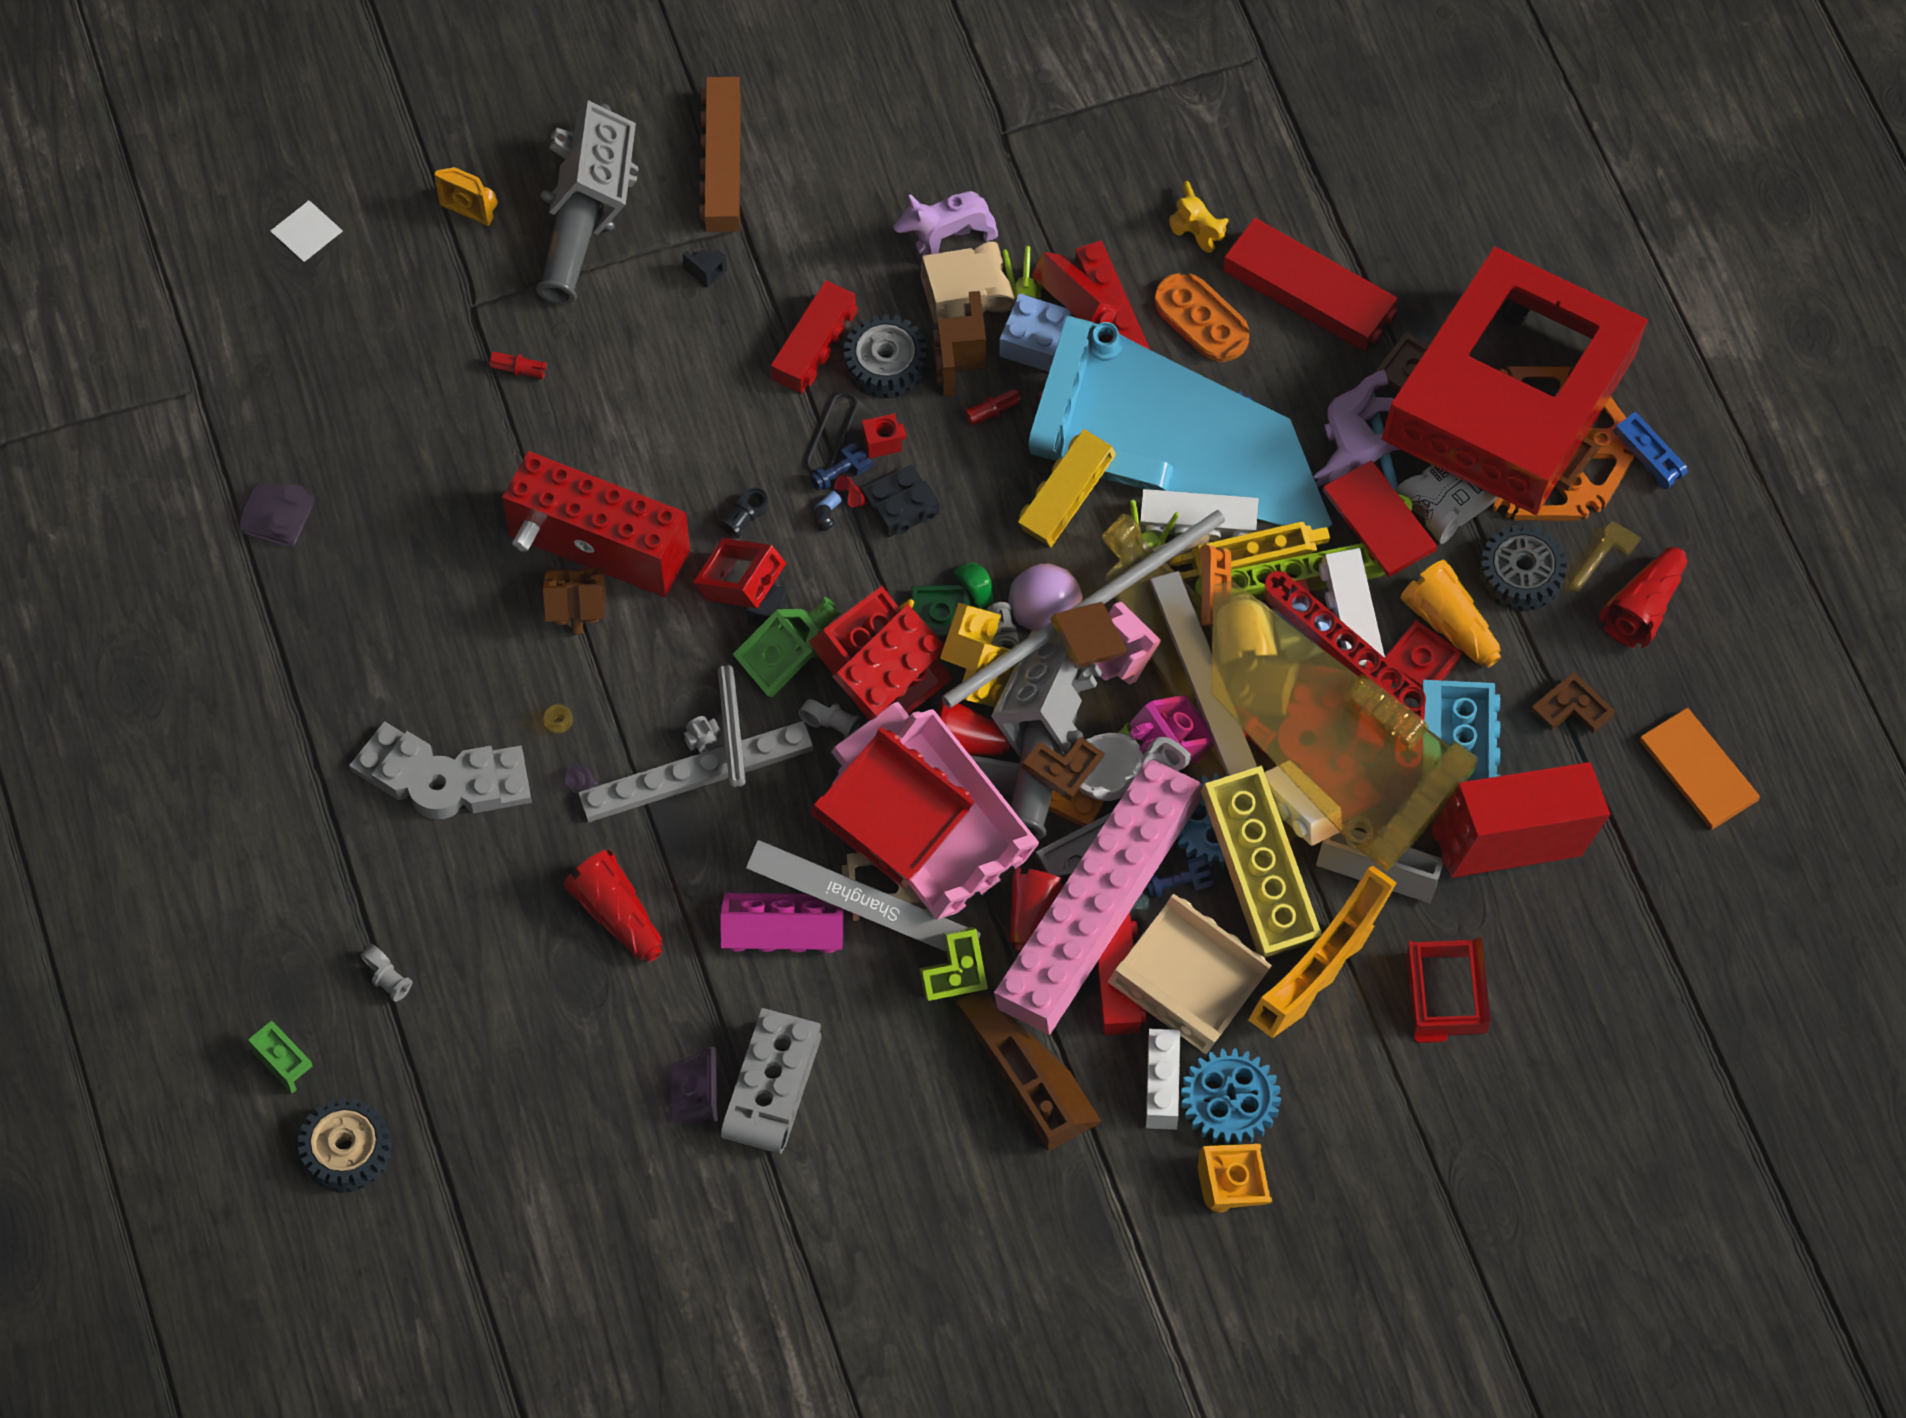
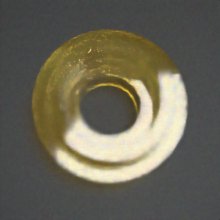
M552 705L544 714V725L553 733H563L572 726V712L564 705ZM558 717L564 719L562 722L559 723L553 722L554 719Z

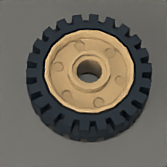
M339 1098L338 1103L335 1104L333 1100L328 1101L325 1108H322L321 1105L315 1109L314 1115L310 1113L307 1116V1123L302 1124L300 1129L301 1135L298 1136L299 1155L307 1174L319 1186L324 1185L330 1191H333L335 1188L340 1193H345L346 1189H350L351 1192L358 1191L357 1187L361 1185L363 1188L370 1186L369 1181L372 1179L376 1181L380 1178V1171L384 1172L386 1170L387 1161H390L391 1137L383 1117L380 1116L375 1108L372 1109L368 1103L363 1101L360 1104L358 1099L351 1098L350 1102H347L345 1098ZM342 1142H352L351 1146L347 1149L338 1148Z

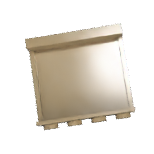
M1173 894L1123 962L1115 969L1108 983L1172 1030H1180L1181 1037L1207 1054L1272 965L1261 954L1253 952L1243 945L1238 937L1228 934L1217 926L1212 918L1204 916L1194 909L1187 900Z

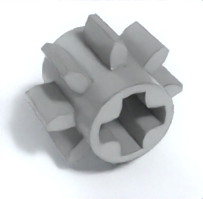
M700 716L687 724V732L684 733L686 738L684 740L691 751L698 748L700 753H704L718 746V738L722 736L720 734L721 729L715 719L708 722L704 716Z

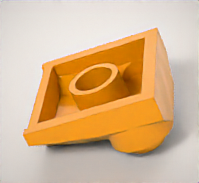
M458 168L437 170L434 177L440 205L489 226L494 218L493 210L498 204L495 193L491 189L484 187L478 177Z
M1261 1144L1203 1146L1200 1149L1198 1174L1203 1199L1209 1209L1214 1212L1223 1213L1230 1208L1265 1205L1272 1202L1260 1151Z

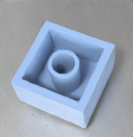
M1019 294L1000 337V357L1049 372L1067 316H1072V312L1067 308Z

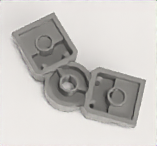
M384 721L349 765L353 773L397 800L406 799L410 795L414 808L421 815L431 819L452 817L459 812V808L462 805L466 806V809L470 812L478 813L532 803L522 745L493 751L492 746L463 750L454 760L446 756H433L430 744L408 731L404 734ZM436 785H444V788L441 790L432 789Z

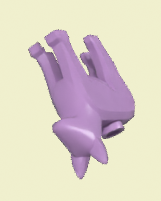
M972 191L952 195L930 206L921 204L912 195H908L909 207L893 226L894 230L898 233L915 231L919 238V241L916 242L918 252L921 253L925 248V253L922 256L938 254L942 239L952 234H968L971 229L984 231L983 240L985 242L998 237L996 223L988 209V205L984 198H980L977 193Z
M1384 370L1366 377L1358 387L1336 397L1328 407L1327 416L1329 423L1325 424L1324 428L1328 440H1335L1337 450L1331 456L1327 465L1314 475L1315 479H1319L1316 483L1317 488L1331 483L1370 460L1375 462L1389 452L1400 450L1381 440L1383 433L1375 435L1366 423L1378 413H1389L1391 403L1393 402V398L1372 397L1375 389L1389 384Z

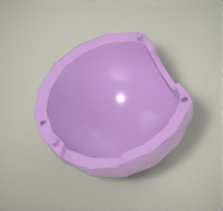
M1046 563L1030 567L1015 578L1010 586L1008 604L1012 606L1011 617L1019 626L1022 625L1032 631H1039L1051 622L1050 618L1054 613L1070 610L1082 601L1083 596L1079 584L1068 570Z

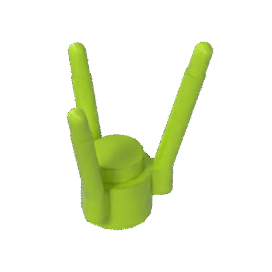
M1030 246L1025 247L1023 277H1020L1016 283L1008 251L1004 249L1002 251L1003 260L1015 302L1019 294L1040 300L1042 285L1038 282L1035 284L1034 279L1029 277Z
M1131 500L1133 541L1137 543V556L1143 560L1151 555L1152 548L1165 544V540L1175 525L1179 513L1175 512L1160 536L1153 532L1142 534L1140 533L1136 502Z

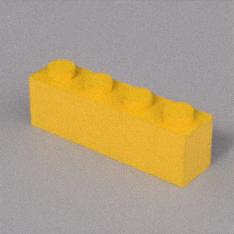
M1085 429L1082 430L1080 435L1077 434L1072 438L1068 446V452L1063 458H1059L1055 462L1049 479L1043 481L1038 486L1035 493L1036 497L1030 505L1027 504L1022 509L1019 515L1020 520L1018 523L1022 530L1050 548L1116 456L1110 444Z

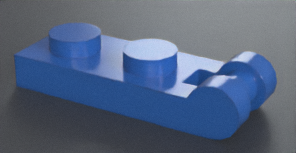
M1636 412L1632 413L1613 430L1615 435L1656 477V482L1661 488L1668 489L1674 484L1675 479H1680L1687 474L1686 465ZM1663 463L1669 467V470L1664 467Z

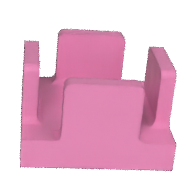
M1122 602L1113 605L1109 615L1128 652L1123 657L1096 664L1102 672L1100 677L1103 680L1119 676L1130 685L1137 681L1161 640Z

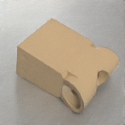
M987 242L975 250L968 248L922 256L921 281L934 324L938 323V319L965 317L964 303H969V292L980 291L983 313L986 310L990 312H1007L1013 309L1015 298L1010 282L1002 272L1004 263L998 243Z

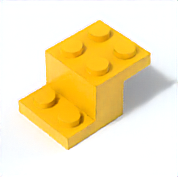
M958 603L940 659L966 668L963 681H965L1010 649L992 643L994 635L998 630L1000 614ZM1015 665L966 697L965 700L996 707Z

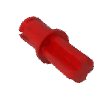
M494 351L489 359V367L512 372L514 376L521 374L543 380L545 373L541 370L546 371L547 362L523 358L522 354L514 356Z
M1017 390L1008 391L993 399L989 396L981 404L966 409V418L972 427L992 417L998 418L999 413L1020 404L1021 397Z

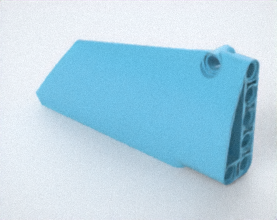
M1067 316L1030 433L1029 450L1031 455L1057 461L1068 452V446L1072 438L1077 434L1080 435L1082 430L1085 429L1110 444L1116 453L1115 458L1101 476L1103 479L1148 490L1259 498L1257 520L1280 526L1305 522V526L1310 525L1312 530L1332 526L1291 419L1119 334L1116 326L1110 322L1096 324L1091 321ZM1103 335H1110L1113 337V340L1103 343L1099 341V338Z

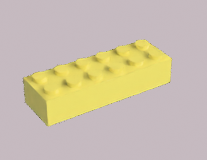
M1262 766L1205 783L1200 792L1257 953L1261 954L1264 958H1268L1317 942L1322 933Z

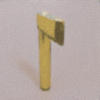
M1609 523L1604 530L1605 537L1570 583V587L1574 591H1580L1613 544L1629 556L1641 538L1617 523Z

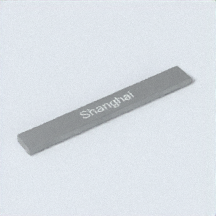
M757 840L746 866L749 870L943 951H946L944 932L968 928L947 918L936 920L928 910L760 840ZM977 931V935H978V939H979L981 933Z

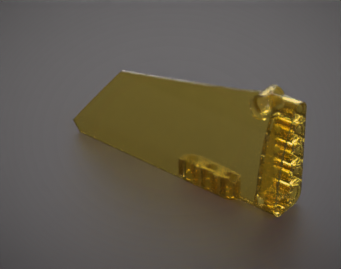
M1229 581L1214 585L1211 694L1319 811L1344 835L1349 847L1361 851L1385 871H1389L1441 813L1458 783L1466 782L1477 767L1478 758L1455 740L1452 746L1448 745L1428 729L1427 723L1368 677L1364 675L1358 677L1235 582ZM1357 827L1363 828L1367 832V836L1363 839H1356L1351 835V830Z

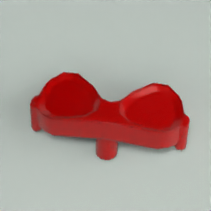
M839 475L834 488L838 491H849L848 505L853 508L866 506L867 503L865 502L864 495L860 492V488L855 486L848 476Z

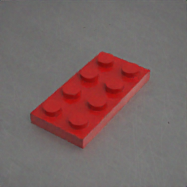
M907 604L832 677L866 715L873 720L942 653L945 644Z

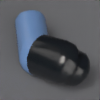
M831 491L814 508V522L823 531H828L834 526L835 520L830 517L831 510L842 501L835 491Z

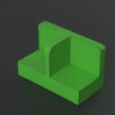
M271 1020L248 1041L253 1054L293 1094L296 1091L294 1081L312 1067V1063Z

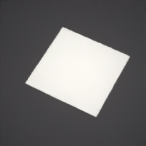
M307 201L273 228L271 232L305 262L343 232V230L312 202Z

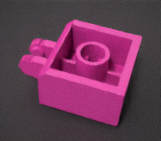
M1187 695L1151 701L1129 723L1132 727L1129 735L1133 740L1137 739L1143 743L1139 748L1143 755L1156 737L1171 738L1183 746L1191 754L1189 764L1199 763L1214 746L1204 719Z

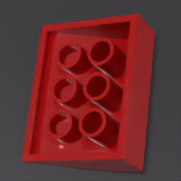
M881 586L808 642L834 675L900 611V608L884 587ZM936 658L890 705L899 702L909 714L953 678L939 659ZM857 705V707L860 709V711L863 713V715L867 718V720L870 721L871 719H870V718L866 715V713Z

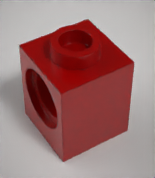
M895 413L862 420V436L870 459L902 452V440H906V433L903 423L898 424ZM881 434H889L890 436H888V437H881V436H879V435H881Z

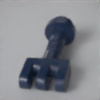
M854 442L841 449L840 457L843 459L842 461L826 470L820 467L814 469L809 479L816 490H826L830 487V480L841 473L851 469L858 476L870 469L873 462L870 458L865 459L867 455L863 450L858 451L860 447Z
M1202 855L1186 860L1188 870L1177 873V875L1174 874V876L1171 875L1158 879L1157 875L1153 874L1146 885L1149 896L1163 897L1162 890L1192 882L1195 891L1213 886V878L1206 877L1211 874V869L1209 866H1204L1209 863L1208 857Z

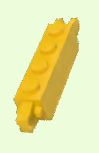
M1297 522L1207 543V545L1214 546L1216 549H1228L1231 552L1232 570L1310 554L1317 551V545L1328 543L1330 536L1327 527L1312 530L1310 525L1305 526V522ZM1202 545L1192 548L1190 553L1181 554L1169 559L1171 566L1192 563L1194 570L1179 573L1183 583L1197 581L1202 576V561L1198 556Z

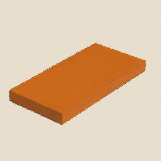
M1689 708L1684 709L1640 737V743L1711 830L1759 801L1760 795Z

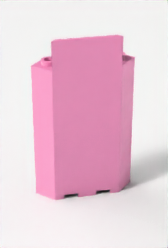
M899 702L893 703L875 719L870 720L834 747L831 753L842 767L838 770L839 775L832 783V786L873 739L877 730L882 727L886 731L891 730L897 734L901 743L908 749L918 751L924 757V761L932 768L936 767L942 770L947 775V780L956 787L961 786L970 793L971 799L975 801L970 811L909 883L932 915L938 920L958 913L966 907L964 902L967 898L978 891L982 895L1000 881L999 875L1010 866L1016 869L1023 864L1039 842L933 709L921 713L917 711L909 716Z

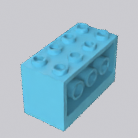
M1423 680L1422 690L1426 696L1422 757L1418 767L1417 813L1440 814L1459 782L1500 776V774H1497V765L1500 764V748L1497 747V739L1500 737V721H1497V712L1500 710V694H1495V683Z

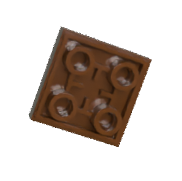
M1102 601L1054 613L1050 618L1075 669L1123 657L1128 652Z

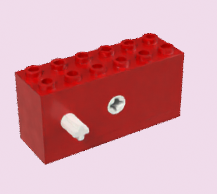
M528 451L502 497L509 536L515 538L512 544L518 547V550L528 551L532 545L588 568L604 567V574L664 598L668 595L690 553L686 512L531 451Z

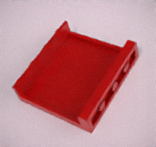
M880 727L873 739L828 792L818 799L810 814L905 889L967 815L975 801L971 799V795L966 789L961 786L956 787L947 780L948 777L942 770L936 767L932 768L924 761V757L918 751L908 749L903 745L897 734Z

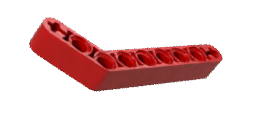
M1275 571L1269 574L1266 578L1263 592L1265 600L1396 712L1392 766L1394 771L1400 776L1406 777L1415 774L1422 757L1426 696L1423 690L1288 574L1282 571ZM1279 586L1283 587L1282 590H1281V589H1277L1276 591L1272 590V587H1274V588H1278ZM1302 603L1307 607V610L1298 612L1294 610L1292 605ZM1324 622L1329 626V629L1320 631L1314 624ZM1339 641H1346L1352 648L1342 650L1337 646V643ZM1369 660L1374 667L1364 669L1360 666L1359 662ZM1391 679L1395 682L1396 687L1386 688L1381 681ZM1413 698L1419 705L1411 708L1406 706L1404 700ZM1406 726L1412 727L1417 734L1407 736L1402 732V728ZM1406 748H1410V764L1405 763L1403 758Z

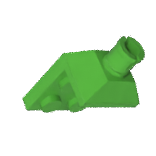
M823 597L821 602L810 612L803 609H777L733 655L765 694L773 697L812 657L821 659L808 641L825 629L835 617L841 614V611L837 607L834 609L836 605L827 597Z

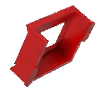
M1482 936L1473 940L1409 941L1406 955L1415 1041L1418 1043L1445 1042L1448 1035L1487 1034L1491 1018ZM1469 957L1475 1015L1427 1017L1421 958Z

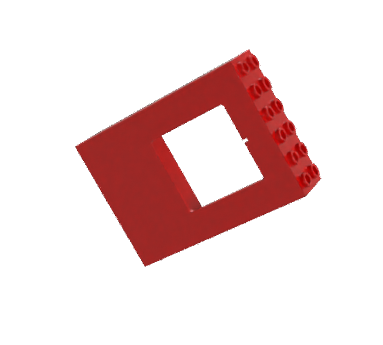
M1494 246L1391 403L1381 440L1537 516L1635 358L1648 319ZM1505 298L1592 339L1557 396H1550L1469 356Z

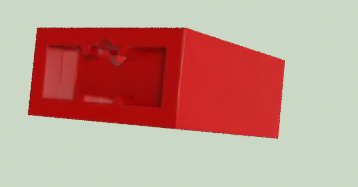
M722 538L693 583L708 601L758 608L786 565V562L773 545ZM737 560L752 562L739 583L724 581Z

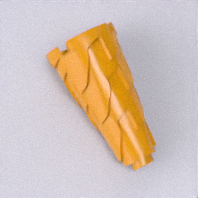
M1444 559L1436 562L1420 574L1421 578L1417 582L1413 580L1401 594V600L1418 616H1421L1436 632L1443 634L1457 649L1463 651L1475 663H1478L1481 667L1484 665L1488 668L1501 658L1499 643L1488 629L1489 625L1473 605L1474 600L1462 586L1452 567Z

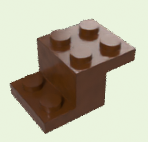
M980 291L969 292V303H964L965 317L938 319V330H933L937 387H943L944 397L955 396V371L986 369V335Z

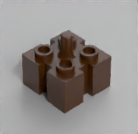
M604 567L581 568L580 571H569V569L546 570L543 585L545 622L564 625L568 624L571 618L572 633L578 635L583 633V623H595L599 619H604L606 608Z

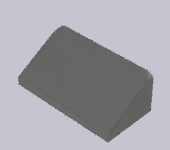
M971 756L1000 794L1013 796L1019 767L1018 763Z

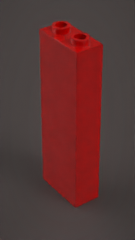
M1257 218L1253 219L1224 259L1223 272L1364 352H1367L1372 344H1378L1384 333V327L1387 324L1391 325L1399 312L1396 309L1398 297Z

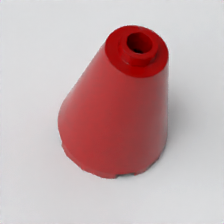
M941 699L936 711L937 715L970 756L1001 757L1003 752L1008 753L1011 744L996 722L960 703L952 708H948Z
M1021 868L1014 869L1012 875L1010 944L1015 946L1014 951L1020 953L1064 887L1061 884L1062 878L1029 869L1028 874H1020Z

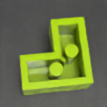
M974 927L944 932L949 963L919 968L924 997L928 1001L988 989L977 930Z

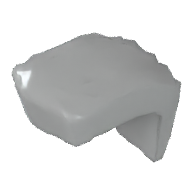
M1156 737L1146 749L1141 763L1144 765L1154 759L1163 765L1179 771L1189 764L1191 754L1171 738Z

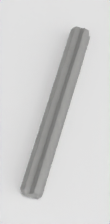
M730 665L720 666L718 668L729 784L732 787H742L745 784L734 670Z

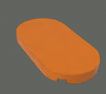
M1177 273L1167 276L1159 283L1155 295L1157 312L1201 355L1213 361L1226 362L1234 360L1244 353L1249 344L1250 337L1246 320L1204 280L1193 274H1188L1187 276Z

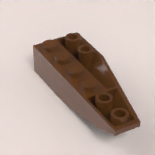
M980 990L956 1001L959 1010L1048 1152L1101 1124L1100 1118L1071 1072L1014 1017L997 1009L996 1000L985 990Z

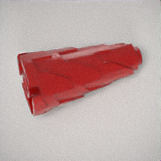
M1667 547L1603 606L1599 615L1600 623L1603 619L1606 620L1607 624L1603 629L1614 640L1630 648H1634L1637 643H1642L1641 648L1650 644L1663 620L1667 604L1682 580L1681 575L1688 562L1685 552L1678 547Z
M610 849L608 852L603 850L576 868L579 872L576 879L570 873L565 879L563 887L599 924H602L620 941L636 959L640 958L641 961L647 960L648 963L652 962L663 952L661 950L663 944L660 941L662 937L649 920L644 906L635 894L634 887L616 861L617 857Z

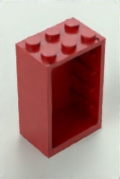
M1591 762L1459 782L1433 823L1432 833L1434 839L1439 842L1443 865L1448 868L1450 876L1453 878L1582 857L1611 814Z

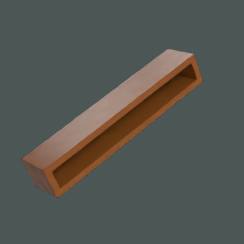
M707 77L706 88H701V103L706 105V111H701V128H706V134H701V151H706V157H700L701 174H705V181H700V197H705V204H700V221H705L706 232L740 231V77Z

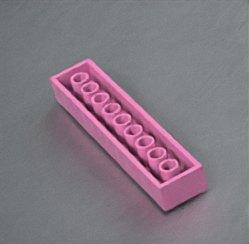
M1153 759L1142 766L995 990L997 1009L1048 1035L1051 1034L1201 802V785L1199 781Z

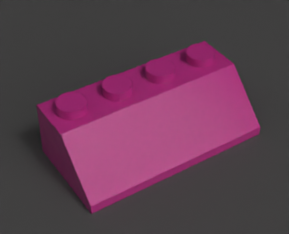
M724 893L721 910V948H728V950L734 952L744 951L746 948L758 949L762 952H772L776 949H788L791 952L819 949L823 953H832L836 950H842L844 909L809 894Z

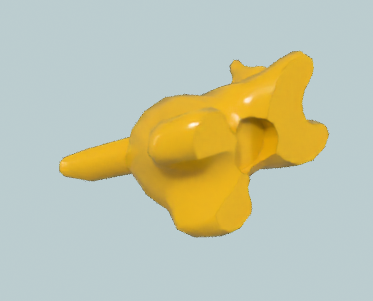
M1185 181L1183 183L1185 197L1178 199L1176 202L1178 210L1170 216V227L1179 236L1187 231L1193 233L1199 247L1203 251L1211 253L1215 248L1213 241H1222L1224 239L1228 219L1214 218L1204 203L1194 195L1189 181Z

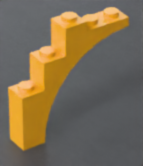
M1375 866L1369 867L1329 927L1301 961L1275 987L1261 997L1248 1021L1273 1038L1302 1018L1316 994L1333 983L1345 960L1363 947L1374 928V921L1397 882Z

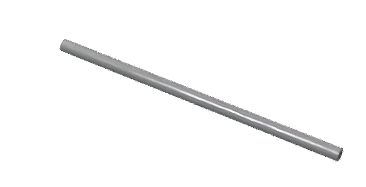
M1219 510L1214 511L1071 609L1101 601L1105 604L1224 523L1225 518ZM1052 622L942 696L944 704L948 708H952L1058 636Z

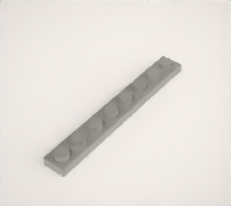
M804 721L741 740L744 773L813 751V745ZM722 746L578 792L588 823L729 778L726 748Z

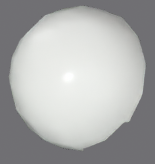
M1105 733L1090 739L1088 738L1086 741L1100 749L1105 755L1079 790L1081 793L1099 801H1113L1122 798L1143 766L1141 763L1143 754L1139 750L1140 745L1131 737L1119 733Z

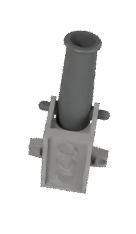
M588 100L577 112L574 133L556 128L551 134V139L554 140L550 143L549 148L566 159L560 165L558 186L553 192L545 190L541 193V199L551 204L549 213L553 215L556 213L542 281L537 284L536 292L541 298L551 303L563 305L573 303L576 300L575 287L592 231L594 234L599 235L603 229L607 231L614 229V223L611 220L626 205L628 186L632 187L637 181V176L634 175L638 172V166L631 162L636 123L612 112L610 106L604 103L597 105Z
M1031 631L1029 637L1037 631ZM1059 635L1016 663L992 714V718L1011 744L1010 747L1020 757L1011 808L1037 840L1046 836L1044 823L1053 789L1021 768V766L1039 741L1063 757L1064 752H1068L1072 742H1077L1080 737L1083 738L1082 732L1074 726L1077 710L1082 702L1079 697L1080 691L1095 688L1097 682L1094 676L1100 677L1102 674L1097 664L1075 669Z

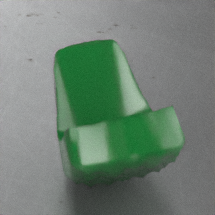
M971 562L962 564L955 569L954 575L957 581L966 587L978 608L987 607L993 602L991 579L982 566Z

